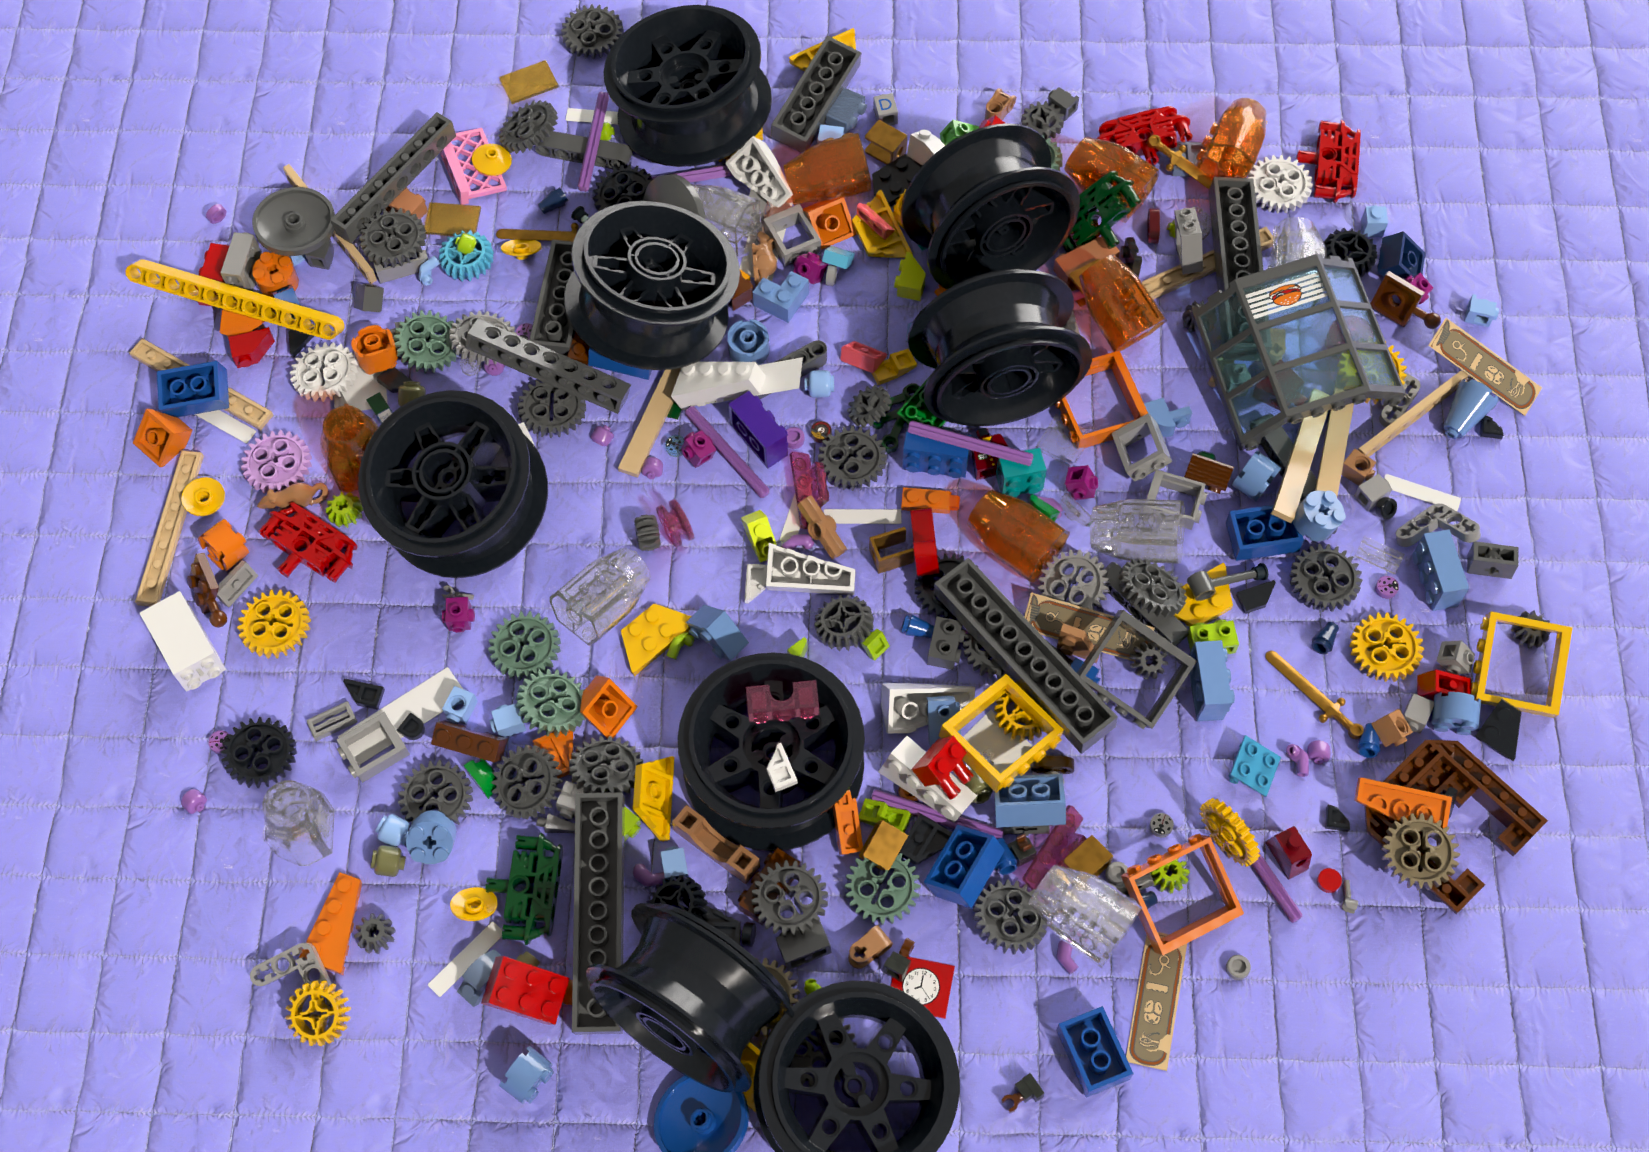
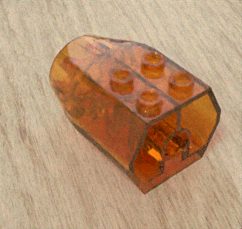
M1250 98L1234 100L1223 112L1218 122L1212 124L1209 130L1210 136H1205L1201 144L1204 149L1201 148L1196 157V160H1199L1197 167L1212 178H1246L1256 162L1265 138L1266 124L1268 122L1266 121L1267 114L1265 108L1258 101Z
M846 133L837 139L827 138L822 143L810 147L791 161L783 164L786 181L793 194L791 196L793 205L805 202H821L839 197L845 198L871 191V177L858 133Z
M1085 137L1080 141L1064 167V171L1082 192L1111 171H1117L1119 177L1134 181L1132 187L1139 199H1141V203L1138 204L1136 202L1137 206L1130 208L1131 212L1121 219L1124 223L1129 220L1147 199L1159 177V169L1129 149L1113 142ZM1115 181L1112 183L1113 187L1117 185Z
M1114 254L1101 259L1079 276L1088 311L1114 352L1119 350L1121 352L1149 336L1167 321L1140 278Z
M349 404L337 407L327 414L323 421L320 439L321 453L339 490L344 492L358 490L361 459L367 444L378 429V425L372 418L360 409L349 406Z
M990 490L979 500L967 521V525L990 553L1033 583L1042 575V569L1046 570L1048 568L1046 563H1052L1054 561L1053 556L1057 557L1061 553L1070 534L1068 530L1031 504L994 490Z

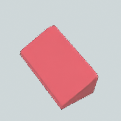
M857 204V216L883 240H886L894 233L895 230L868 205Z
M856 341L848 343L841 348V361L870 373H874L887 357L886 353Z

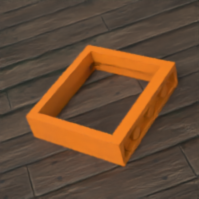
M1120 350L1092 358V363L1085 376L1112 369L1134 419L1137 420L1148 414ZM1066 397L1054 404L1057 409H1060L1062 423L1064 426H1067L1071 443L1075 444L1077 450L1114 440L1112 432L1135 421L1132 420L1082 435Z
M1195 834L1188 838L1187 843L1183 845L1175 844L1167 849V853L1153 855L1147 859V863L1141 866L1139 864L1127 868V873L1121 875L1151 946L1157 954L1163 956L1244 914L1212 839L1209 836ZM1200 848L1225 906L1160 939L1135 880Z

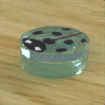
M672 435L666 440L665 447L670 456L679 457L683 455L681 447L684 443V438L680 435Z

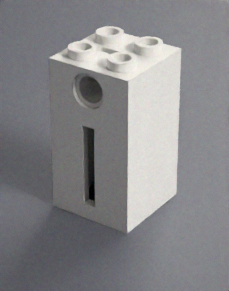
M180 591L140 612L173 675L186 692L198 688L203 682L218 677L226 670L193 609Z

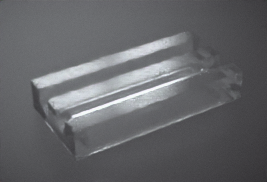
M1364 536L1355 557L1392 574H1396L1405 554ZM1366 544V545H1368V546H1370V547H1372V548H1374V549H1377V550H1379V551L1372 550V549H1370V548H1368V547H1366V546H1364V545ZM1385 554H1388V555H1390V556L1396 558L1397 560L1392 559V558L1386 556Z

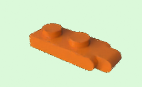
M903 487L901 510L910 511L932 507V513L944 514L950 513V510H959L960 496L952 495L950 491Z
M847 790L844 796L832 806L839 855L860 852L863 847L857 801L855 798L852 799L850 790Z

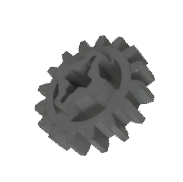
M1037 101V106L1030 104L1029 109H1024L1021 122L1022 125L1039 132L1041 136L1044 135L1045 140H1047L1049 136L1056 138V133H1061V128L1064 125V114H1060V108L1054 109L1055 104L1048 106L1047 101H1045L1044 105H1041Z
M874 385L872 389L867 386L865 391L860 390L858 396H853V402H849L851 408L847 409L848 416L856 426L861 425L865 428L867 423L873 426L874 421L879 423L881 416H886L884 412L890 410L888 405L892 403L890 400L891 396L882 386L878 388Z

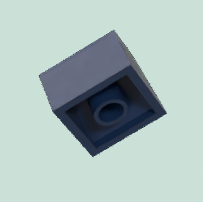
M1404 231L1383 237L1377 271L1383 277L1390 271L1402 279L1407 278L1409 275L1414 277L1420 272L1423 275L1426 253Z

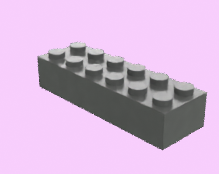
M827 36L771 124V137L806 154L819 133L820 125H824L828 111L860 67L862 52Z
M552 240L529 340L564 356H568L575 330L572 328L566 315L564 293L566 284L574 271L572 264L573 242Z

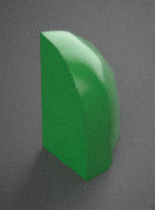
M1030 495L1028 508L1032 518L1050 530L1060 511L1037 496Z
M480 759V762L477 763L471 760L463 766L467 774L489 799L494 794L492 791L497 787V785L492 784V781L497 780V776L493 775L495 771L484 759Z

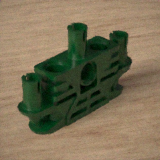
M1111 171L1079 194L1080 209L1076 223L1062 244L1066 253L1073 251L1077 246L1091 242L1100 235L1108 249H1112L1120 243L1111 227L1131 212L1130 208L1137 206L1136 202L1138 204L1141 203V199H1139L1132 187L1134 181L1119 177L1117 171ZM1115 181L1117 185L1113 187L1112 183ZM1099 217H1101V224H1100V225H1098V219H1099Z
M540 833L539 837L517 835L516 840L518 841L515 842L516 850L513 851L509 879L488 877L486 880L488 883L486 884L487 893H507L504 909L506 923L511 924L513 920L515 924H519L522 921L523 925H526L525 927L504 924L502 928L504 930L502 931L503 940H522L525 945H528L533 939L540 937V935L547 933V937L552 934L563 846L561 844L558 846L553 845L542 833ZM517 850H535L537 852H530V855H528L526 851H522L519 854ZM546 850L552 851L554 853L553 857L546 856ZM530 882L534 883L533 891ZM526 884L524 890L515 891L517 885ZM537 922L545 923L544 927L535 928Z

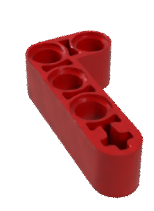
M932 507L910 510L917 576L939 574Z

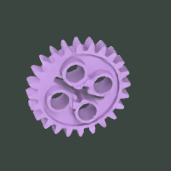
M282 430L279 431L278 435L271 431L269 437L263 433L262 440L255 438L256 444L249 443L251 451L244 450L246 457L241 459L244 463L241 466L244 471L243 475L250 486L253 485L256 491L261 488L263 494L269 489H272L274 492L276 490L281 491L297 483L298 480L305 481L303 474L309 475L310 473L307 468L312 467L310 462L312 456L304 440H300L297 434L292 436L290 431L284 435Z

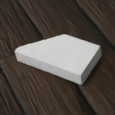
M747 564L745 604L750 603L767 589V565Z
M778 743L774 755L766 768L775 792L798 784L781 743Z

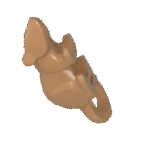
M759 231L757 234L759 244L752 243L755 287H757L763 277L767 279L777 268V259L773 253L775 247L772 244L774 239L762 231Z
M295 483L277 492L269 489L267 495L261 499L257 507L273 509L277 506L282 510L287 509L290 502H294L302 508L308 505L312 506L326 500L328 497V487L324 483H316L313 486L306 483ZM318 490H322V495L313 500L312 498Z

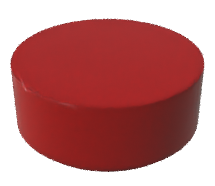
M1332 868L1322 870L1317 877L1318 887L1326 893L1337 891L1342 883L1341 875Z

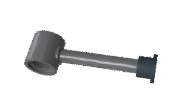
M1259 563L1258 566L1252 567L1251 570L1214 579L1209 577L1207 571H1200L1188 577L1187 583L1195 600L1202 601L1216 593L1214 587L1252 578L1254 580H1267L1269 573L1267 566L1264 563Z

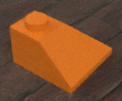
M844 197L817 202L803 208L804 213L821 239V250L857 235Z
M223 309L220 333L227 337L247 333L259 327L265 321Z
M149 408L145 410L133 444L159 467H164L186 447L193 430L179 418Z
M596 675L583 692L580 713L607 739L609 736H612L613 739L638 706L610 678Z

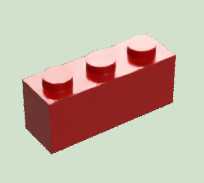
M210 243L209 249L204 255L203 267L199 269V276L225 283L221 270L230 245ZM198 302L199 305L212 306V305H208V304H205V303Z

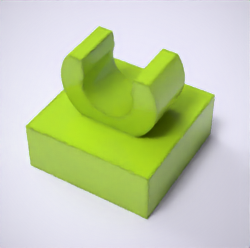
M877 628L870 632L871 634L861 643L869 658L874 661L890 647L883 632Z

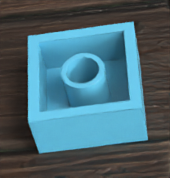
M830 246L825 249L822 262L847 269L852 265L855 253Z

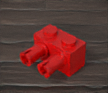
M954 735L937 739L911 769L925 787L931 785L940 786L949 800L955 798L958 795L957 793L961 792L960 788L949 776L951 771L954 772L962 784H966L974 776L962 761L967 752Z

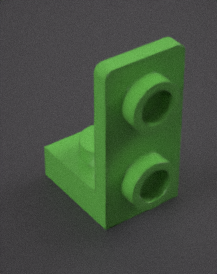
M952 119L939 133L941 142L947 145L962 135L979 129V126Z

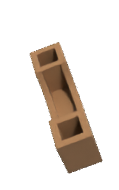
M688 805L672 821L673 829L677 834L743 883L747 884L760 868V861L757 856L742 845H736L724 838L709 825L703 816Z

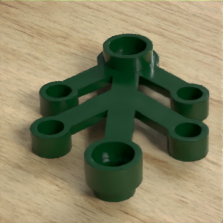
M915 383L908 384L901 394L890 397L892 401L889 404L890 410L893 405L902 402L905 404L911 398L909 394L915 393L920 386ZM901 408L889 412L890 410L885 411L888 413H885V417L881 416L880 424H876L875 421L873 422V428L881 429L884 423L896 419L891 433L882 438V447H886L887 453H893L898 449V437L905 423V420L897 414ZM892 444L893 447H887L886 445Z

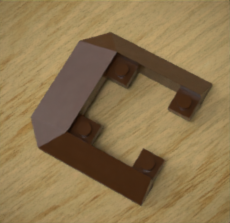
M1425 740L1383 781L1436 794H1445L1448 788H1455L1458 790L1455 805L1458 808L1472 796L1506 827L1495 841L1512 856L1548 821L1459 741ZM1364 806L1366 832L1381 846L1387 845L1382 841V838L1389 836L1386 830L1393 828L1391 824L1395 820ZM1404 834L1405 841L1413 844L1412 837ZM1404 857V863L1409 867H1413L1411 859ZM1427 860L1428 866L1431 869L1437 868L1434 861ZM1419 863V865H1418V871H1419V872H1422V870H1421V868H1420V863ZM1468 868L1455 881L1447 875L1449 877L1447 882L1441 881V885L1437 888L1432 883V888L1430 889L1455 914L1485 886Z

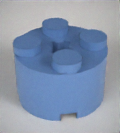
M752 319L745 322L743 320L736 322L728 331L727 341L730 358L733 362H756L757 365L762 364L770 352L767 328L761 322Z
M1256 451L1239 476L1234 480L1232 486L1257 502L1281 468L1265 455Z
M1313 491L1298 505L1293 524L1302 536L1306 535L1312 541H1324L1342 524L1346 515L1341 502L1333 491Z
M1442 692L1434 695L1432 724L1435 731L1447 732L1448 729L1457 730L1459 735H1471V731L1479 728L1481 699L1478 698L1475 701L1474 695L1461 692H1448V696L1442 697Z
M426 811L421 813L412 822L407 834L406 846L411 858L415 862L437 864L445 861L450 855L457 831L454 822L447 818L446 814L440 811Z
M528 1046L526 1050L529 1053L527 1055L521 1053L504 1075L508 1078L506 1083L501 1081L499 1084L502 1089L522 1104L526 1101L531 1104L539 1093L537 1088L541 1082L546 1084L554 1074L551 1068L553 1064Z

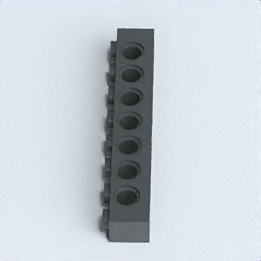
M436 112L330 220L335 233L349 243H352L361 234V229H365L364 223L370 224V217L377 218L376 212L381 214L456 137L452 121Z
M479 318L467 333L466 349L618 414L628 398L631 384Z

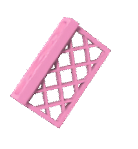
M482 128L456 133V137L452 141L459 140L463 142L461 146H455L450 142L440 152L461 205L469 204V199L507 191L502 174L488 176L480 173L470 164L473 152L464 149L466 144L475 147V149L482 144H489ZM480 135L481 140L479 143L470 140L471 137ZM460 153L469 157L466 162L457 158ZM466 168L475 172L472 177L463 173ZM478 174L488 177L485 182L476 179ZM493 179L499 182L500 185L491 186L488 183ZM473 183L481 188L480 190L471 191L470 186Z

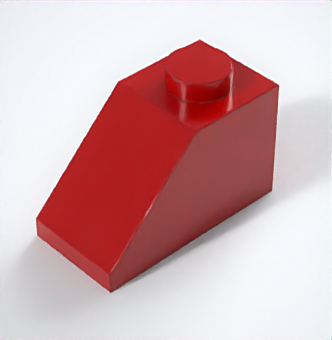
M269 327L228 337L232 358L237 368L249 367L259 363L275 342Z
M1437 669L1417 675V695L1434 701V695L1441 692V697L1448 696V692L1471 694V678Z

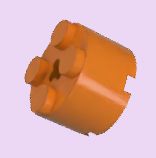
M263 252L253 266L252 275L263 295L274 298L272 292L290 285L296 291L299 279L290 257L273 252Z
M371 325L358 331V336L355 339L353 337L351 341L353 352L358 365L366 374L371 375L396 367L398 359L397 349L389 329L385 330L379 325Z
M226 519L219 521L198 537V542L202 549L207 547L209 552L207 556L221 570H229L249 553V550L244 545L246 540L239 532L235 534Z

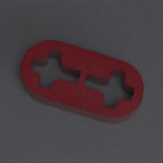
M1149 209L1147 242L1158 244L1160 236V210Z

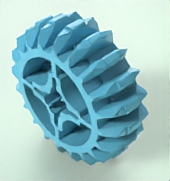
M462 230L459 235L454 232V237L447 236V242H442V248L439 249V261L442 269L448 276H452L454 280L460 278L462 282L465 278H468L471 282L473 277L479 279V274L486 275V270H491V263L494 260V252L489 240L484 235L481 236L478 231L473 234L469 230L467 234L474 236L477 243L473 252L464 255L462 252L457 251L455 242L457 237H461L465 232Z

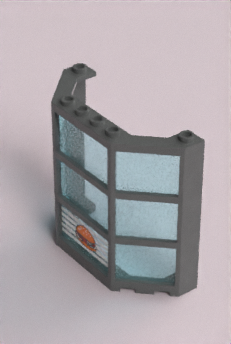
M1314 254L1233 280L1229 283L1230 288L1224 292L1218 290L1207 298L1208 302L1206 304L1196 305L1191 309V320L1240 451L1256 449L1260 445L1262 437L1284 424L1290 422L1291 424H1296L1309 416L1313 418L1319 417L1325 411L1332 409L1333 411H1338L1351 403H1354V405L1361 404L1367 398L1382 399V407L1386 405L1395 406L1402 402L1406 394L1352 258H1346L1345 261H1342L1338 256L1330 255L1327 258H1323L1322 254Z

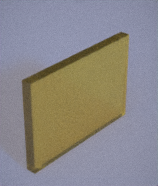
M546 60L499 77L512 104L559 87Z
M430 202L425 222V233L453 236L454 232L459 235L462 230L465 233L471 230L474 234L477 232L481 206Z

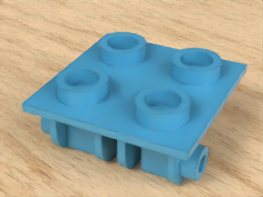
M1244 735L1242 743L1239 745L1238 754L1235 756V761H1233L1232 770L1228 775L1229 781L1234 784H1238V781L1267 797L1281 757Z

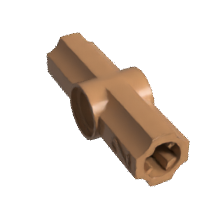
M812 495L797 504L798 509L808 522L809 535L815 540H820L832 560L848 550L836 533L837 526L835 520L830 515L823 513Z

